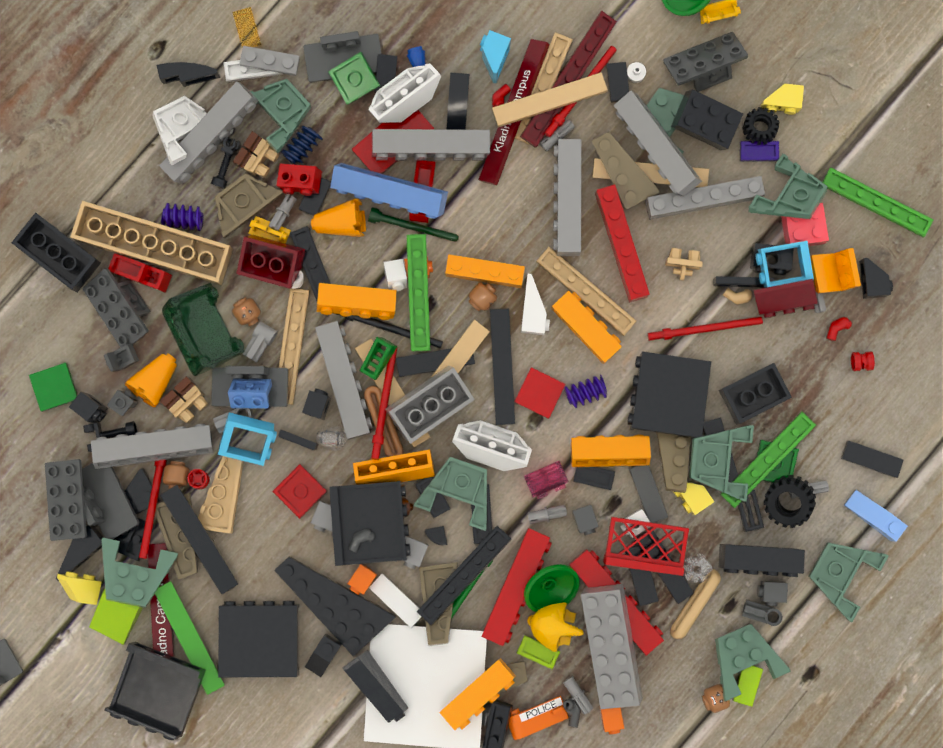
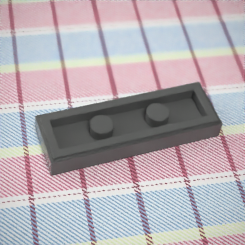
M649 465L636 466L629 469L649 521L654 523L667 518V512Z

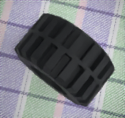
M789 475L788 477L782 476L779 480L776 479L765 494V512H769L770 515L768 517L770 520L775 519V524L781 523L784 528L787 525H790V528H795L796 525H803L804 521L810 518L816 504V495L813 494V487H809V482L806 480L803 482L801 480L802 477L799 476L793 478L794 475ZM784 492L794 493L799 497L801 507L797 510L785 509L780 504V494Z

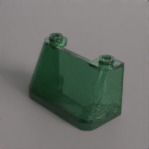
M211 282L169 298L162 308L165 321L189 370L194 376L203 374L244 352L242 340L237 337L231 338L215 305L219 294Z

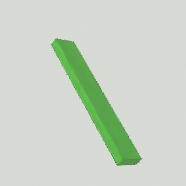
M831 167L822 182L828 186L827 189L921 237L926 236L933 222L932 218Z
M426 234L406 235L411 351H430Z
M800 412L733 482L748 484V495L816 424L803 412ZM723 492L720 494L733 508H736L741 500Z
M170 581L160 586L155 595L190 663L206 669L201 682L206 694L208 695L225 686L222 679L218 678V671L172 582Z

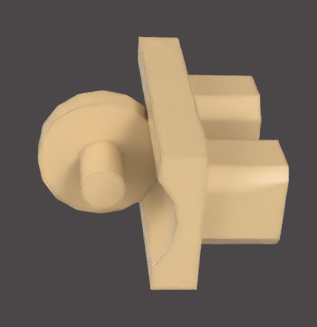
M672 248L669 257L666 259L665 266L679 267L680 269L673 268V274L680 275L679 280L684 281L685 275L692 276L693 270H686V268L696 270L702 268L700 251L689 250L688 260L681 259L682 249Z

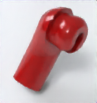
M504 84L492 95V107L504 104V97L511 92L507 84Z
M841 317L830 324L826 339L836 341L838 331L850 329L852 326L851 320L847 317Z

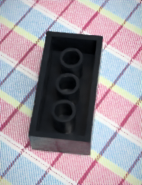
M36 212L11 242L68 288L77 293L101 264L100 261Z
M720 544L718 567L724 568V572L739 573V570H743V573L758 575V571H763V574L778 576V572H782L783 576L798 577V573L804 574L805 550Z

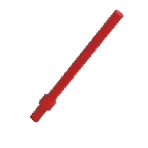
M610 46L587 77L602 71L617 51L614 46ZM577 102L564 106L560 113L553 117L552 123L544 132L547 137H551L556 129L563 125L566 116Z
M761 316L672 330L671 328H665L662 331L647 333L648 341L657 339L670 340L672 337L759 325L763 324V319Z
M397 348L386 367L376 432L372 438L373 450L371 459L379 460L381 445L384 443L383 432L387 414L385 409L388 407Z
M159 460L154 463L156 468L140 548V559H147L163 468H165L167 460Z

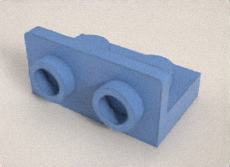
M233 379L228 390L230 407L268 408V395L272 387L271 379Z

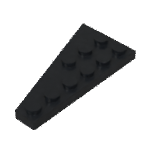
M290 556L274 570L353 657L396 618V615L371 603L339 583H335L328 579V577L317 573Z

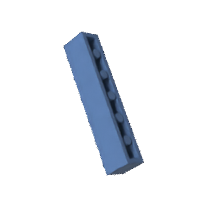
M344 163L334 165L330 188L337 189L336 192L341 194L351 193L359 199H365L366 197L372 199V202L377 204L388 203L392 208H406L408 212L414 214L421 212L426 217L433 219L444 214L448 191Z

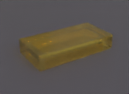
M251 7L232 12L242 48L243 46L255 47L261 45Z

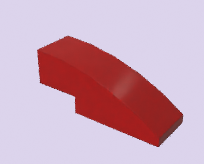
M417 161L414 183L433 187L436 162ZM409 212V221L429 222V218L424 213L414 214Z
M114 253L108 267L111 273L166 293L172 275L165 271Z

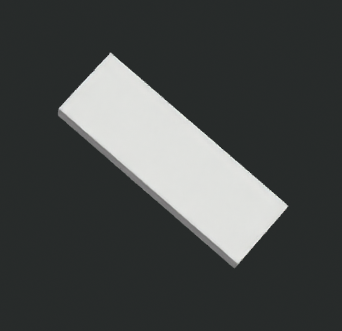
M240 60L223 62L226 82L282 75V73L240 66Z
M383 573L369 587L410 628L422 618L417 613L419 607Z

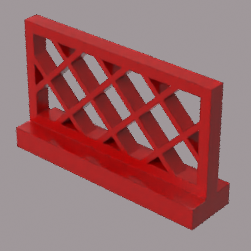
M611 516L603 563L611 566L683 576L689 528ZM615 522H622L627 528L620 535H617L614 531ZM637 525H642L647 532L637 538L632 529ZM656 528H662L666 535L656 541L651 532ZM675 531H683L682 540L676 544L670 535ZM630 532L635 541L626 547L620 538ZM649 534L655 543L645 549L640 540ZM668 537L674 546L664 552L659 543ZM619 540L624 549L619 553L611 552V545ZM636 543L643 549V552L638 556L632 555L628 550ZM657 545L663 554L654 559L651 558L648 551ZM677 549L680 553L679 562L671 561L667 554Z

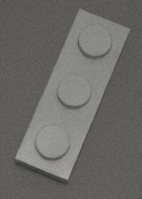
M243 46L240 66L297 76L300 56Z

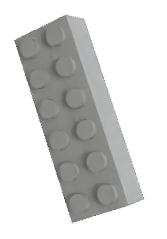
M372 130V157H376V160L379 161L388 160V157H395L397 161H405L408 157H414L416 161H424L427 157H434L435 161H444L446 157H453V161H463L466 157H472V161H483L490 154V130Z
M616 584L584 588L581 593L600 709L640 706L643 697L624 585Z

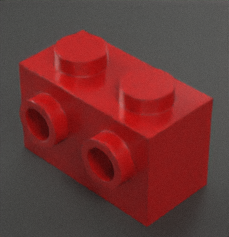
M280 164L276 186L283 193L290 195L294 194V192H300V194L305 196H311L312 193L319 194L322 171L316 166Z

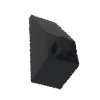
M86 526V538L72 540L58 574L65 575L66 571L74 572L102 548V538L104 537L95 526Z

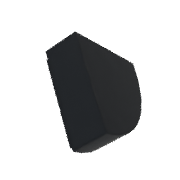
M444 526L425 529L427 537L432 542L438 545H447Z

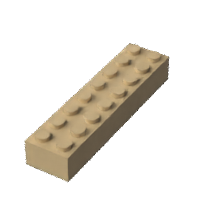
M85 201L81 203L70 238L77 242L218 285L223 283L233 252V248L230 245Z

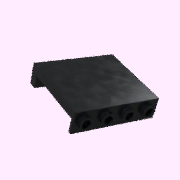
M642 351L640 356L636 357L635 362L638 374L634 375L633 387H636L635 394L631 395L630 406H633L632 413L628 415L627 424L631 425L630 430L637 429L692 437L691 439L701 437L712 361Z
M401 481L329 487L335 566L405 561L407 556H411L410 544H406L405 537L409 536L408 524H404V516H407V504L403 505L402 498L406 497L405 485H401ZM364 529H370L374 532V540L372 542H362L357 553L348 549L356 532Z
M224 601V605L219 606L218 678L298 677L299 604H295V601H283V604H275V601H263V605H255V601H244V605H236V601Z
M138 642L129 643L126 649L129 654L110 706L106 707L104 711L109 712L110 716L114 718L128 720L127 722L131 725L144 726L148 732L161 733L165 739L176 740L182 737L206 669Z

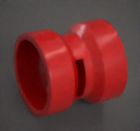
M872 351L865 352L864 354L852 352L851 368L853 371H860L861 369L866 371L874 370L875 359Z
M194 469L188 474L187 480L190 486L202 490L209 485L210 477L205 471Z

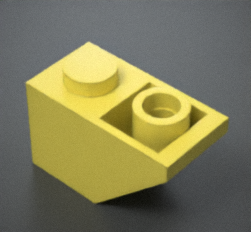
M784 84L767 97L760 107L762 109L768 108L767 112L771 110L773 112L784 111L785 114L794 115L802 109L804 86Z
M687 482L685 493L673 492L677 498L679 496L684 501L682 506L688 514L696 515L714 503V500L703 485Z
M66 571L65 575H57L59 582L71 600L97 605L102 582L96 580L94 575L83 574V577H79L78 573Z

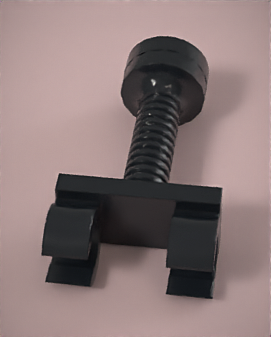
M229 137L223 140L224 147H221V151H224L225 155L222 160V166L219 169V175L213 176L211 184L224 189L228 182L224 176L226 175L232 155H237L238 152L236 151L241 147L239 140L236 141L234 139L233 141V138L229 139Z
M134 421L126 423L124 428L103 432L100 423L83 426L84 433L95 432L96 438H112L120 434L130 436L138 432ZM87 444L88 452H92L91 444Z

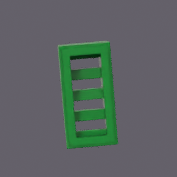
M376 337L359 371L377 380L397 346L385 338ZM379 352V353L383 354V356H382V358H381L380 356H378V355H376V354ZM372 360L379 361V364L374 363ZM368 366L374 367L376 369L375 372L370 370Z

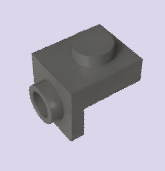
M131 343L124 345L114 352L104 354L106 364L111 372L124 370L139 361Z
M117 390L107 406L119 415L124 416L130 407L135 408L138 401L134 399L136 396L130 391Z

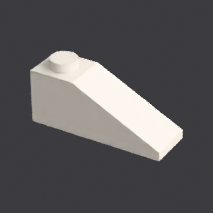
M527 274L521 333L544 335L545 331H549L550 319H546L547 314L532 274Z

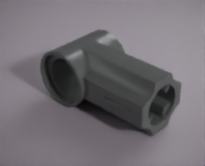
M746 600L744 604L743 617L771 626H777L782 622V613L774 607ZM772 611H775L778 615L777 620L774 622L768 620V614Z

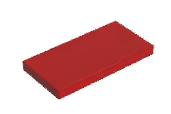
M417 110L402 122L381 123L376 129L434 130V127ZM372 132L352 148L355 155L370 171L383 174L397 162L395 157H388V160L379 161L376 160V157H372Z

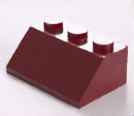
M256 235L244 236L236 274L291 289L302 268L305 249Z
M813 279L754 290L759 315H764V318L775 317L778 312H783L784 315L795 313V309L803 308V311L813 310L815 305H818Z

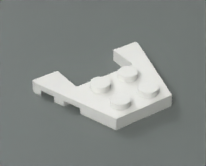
M186 96L153 111V119L171 165L186 158L187 153L178 144V141L185 138L207 114L204 112V108Z

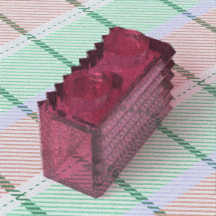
M560 461L523 476L532 498L536 496L537 499L547 496V491L555 489V492L566 488L565 483L569 482Z

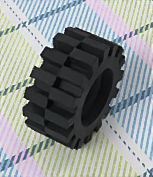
M758 107L757 111L754 108L745 118L743 134H747L746 139L749 140L751 138V143L753 144L757 141V145H761V142L765 145L776 137L780 122L777 120V115L773 116L774 112L772 110L770 113L767 112L768 108H765L764 111H762V107ZM757 121L764 122L768 125V129L766 131H759L754 127V123Z

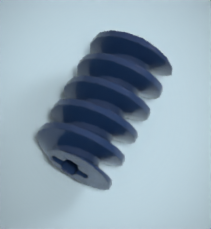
M302 126L301 130L303 133H296L298 139L291 138L293 145L286 144L289 151L281 150L283 156L293 165H296V162L304 163L301 156L308 158L306 150L313 152L311 144L318 146L316 138L323 140L310 127Z

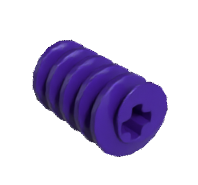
M167 203L161 217V225L165 226L166 224L167 227L171 228L174 224L177 229L180 226L183 229H187L189 226L191 230H195L197 226L198 231L202 230L204 215L200 210V206H197L196 211H193L192 205H190L187 211L183 204L180 210H178L177 204H174L173 208L170 209V204Z
M601 374L600 380L596 376L593 377V383L586 379L585 385L581 381L578 382V388L574 384H571V390L567 386L564 387L569 404H572L575 408H577L578 402L584 406L585 399L589 403H592V397L599 401V394L607 398V389Z

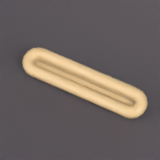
M711 569L707 571L700 581L694 594L691 595L670 629V635L673 638L682 639L687 635L721 581V576L717 570Z

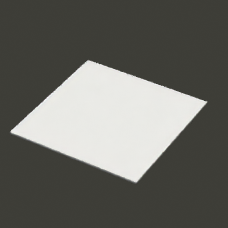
M388 624L370 641V654L406 703L408 709L404 711L405 716L396 722L393 719L388 723L369 699L366 698L364 741L438 748H480L482 712L477 717L473 714L469 718L470 723L462 730L460 727L454 730L439 712L485 672L487 639L481 637L484 631L450 629L448 644L428 646L426 627L413 626L410 628L408 625Z

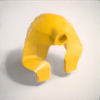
M566 602L543 607L527 618V623L531 627L533 636L553 652H557L558 647L561 645H570L571 636H582L584 634L582 629L566 623H574L576 613L570 612L567 609Z

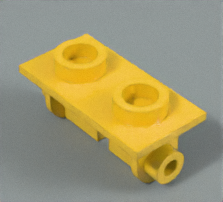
M723 0L708 4L700 11L701 24H710L712 21L732 16L737 17L738 14H741L739 6L737 7V0Z
M257 216L250 222L249 227L251 228L248 234L285 244L291 230L282 226L279 231H275L269 227L270 221Z

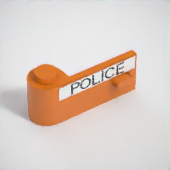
M558 696L527 710L513 709L508 726L513 740H518L566 720L569 717L563 707L561 696Z

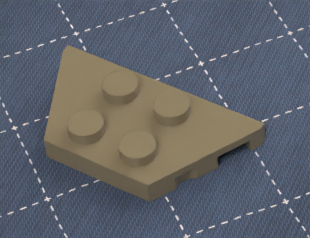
M246 173L215 196L222 236L224 238L229 236L283 195V192Z

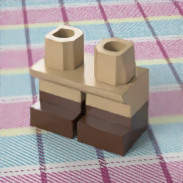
M252 131L243 144L244 148L241 147L233 163L254 176L257 174L266 178L270 168L263 163L266 159L275 163L280 154H277L267 141Z
M188 376L174 387L175 390L172 389L159 401L176 418H180L186 423H190L195 418L189 410L193 405L200 411L209 405L203 397L205 394Z

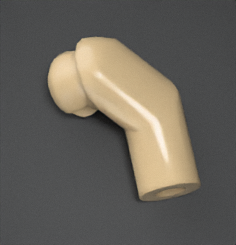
M727 288L723 293L724 297L737 305L748 303L753 295L749 289L736 293Z

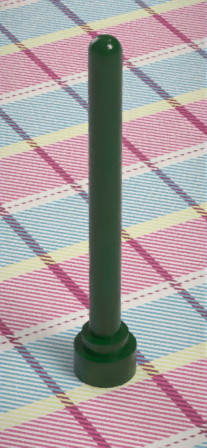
M372 207L369 214L368 222L374 224L381 221L454 242L459 240L457 234L382 214L383 212L379 211L378 208Z

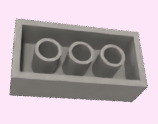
M447 366L385 410L405 440L411 444L475 399L454 367Z

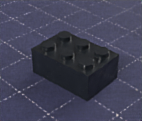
M692 89L686 91L671 127L719 150L729 149L743 113Z
M775 363L719 390L736 425L792 398Z

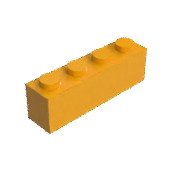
M448 254L445 276L521 288L525 266Z
M319 283L316 312L324 315L340 314L344 317L356 315L361 318L378 317L381 320L393 319L397 290Z
M566 292L552 305L551 309L604 364L622 347L620 345L621 341L616 335L613 334L611 336L606 331L608 327L601 320L597 321L593 317L594 312L588 306L584 307L580 303L581 298L575 292Z
M638 434L631 437H625L624 435L605 437L598 435L587 438L585 436L571 438L572 467L650 465L649 436Z
M430 449L379 458V460L373 459L353 463L357 485L397 481L406 482L435 476Z
M500 658L439 713L454 730L459 727L462 730L470 723L469 718L473 714L477 717L485 710L484 704L488 701L492 704L500 696L498 692L502 688L507 690L515 683L513 679L516 675Z

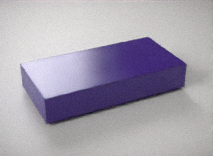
M751 141L740 142V161L779 160V141H771L770 143L768 141L765 145H763V142H761V145H757V141L754 144Z

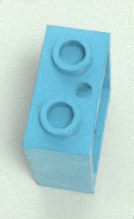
M808 241L758 249L756 262L761 267L759 280L760 284L764 285V288L814 279ZM797 247L801 276L770 282L765 253Z
M229 412L220 441L218 455L264 466L265 460L270 459L272 448H269L270 443L275 442L277 432L274 431V423ZM234 427L267 435L261 454L229 446Z

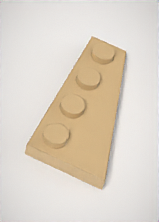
M225 456L222 457L215 473L214 481L207 492L208 495L198 516L205 530L232 534L244 461Z

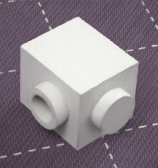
M403 259L384 262V273L388 289L401 291L407 288V277Z
M642 509L625 518L650 522ZM622 523L623 525H621L620 528L624 532L627 528L624 525V523ZM637 525L632 529L635 536L645 531L642 525ZM630 532L625 534V536L629 535L630 538H633Z

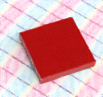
M531 367L514 402L549 419L566 384Z
M299 464L272 492L301 519L321 499L327 490Z

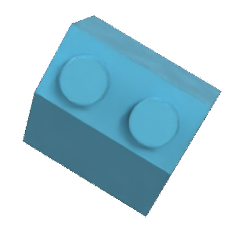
M489 30L488 35H484L481 40L480 51H482V59L492 82L497 83L510 51L511 38Z

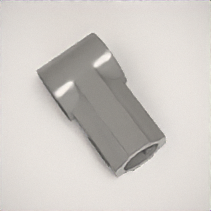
M262 321L259 322L243 355L258 362L267 346H270L275 339L278 331Z
M236 408L230 411V413L239 415L242 410H246L248 417L253 418L254 416L250 408ZM229 412L213 418L219 434L224 431Z

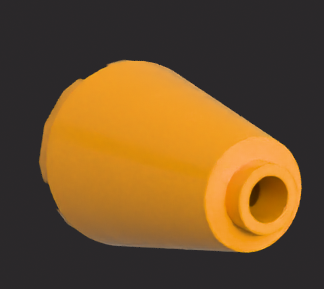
M352 199L315 214L313 219H311L312 229L319 234L363 237L364 234L362 232H366L365 212L361 211L359 207L362 205L360 199Z
M169 353L166 355L161 354L129 378L125 386L135 396L144 399L143 402L155 408L177 367L176 359Z

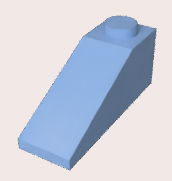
M857 490L854 491L844 504L845 507L890 541L897 542L908 527L892 513Z

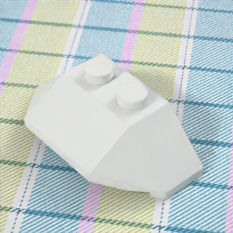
M430 63L425 64V66L407 68L376 92L369 111L379 123L404 121L432 100L441 78L440 73Z
M481 420L464 425L458 424L452 440L467 459L502 471L527 467L532 449L527 446L518 433Z

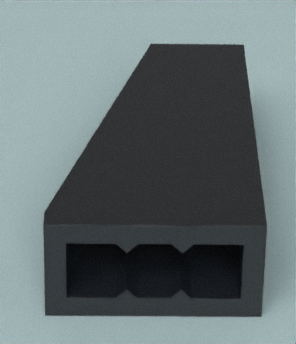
M368 650L343 667L346 674L388 723L393 719L397 722L405 716L404 711L408 709V706Z

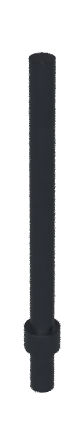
M356 315L345 317L346 320L352 322L355 320L410 338V330L371 317L361 318ZM430 337L431 346L442 347L443 341Z

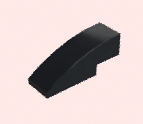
M187 62L156 65L159 78L163 84L180 80L183 87L220 78L217 69L206 65Z
M450 73L446 130H466L470 74Z

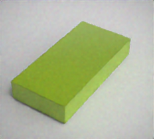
M524 635L516 653L553 669L560 651L553 652L539 641Z
M751 666L740 672L737 685L741 695L734 697V702L753 707L763 672L762 668Z

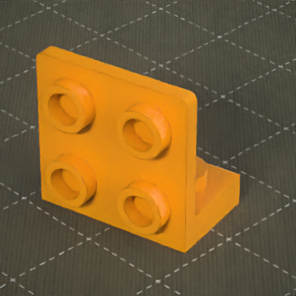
M854 248L836 253L810 256L816 292L818 294L846 291L861 286Z

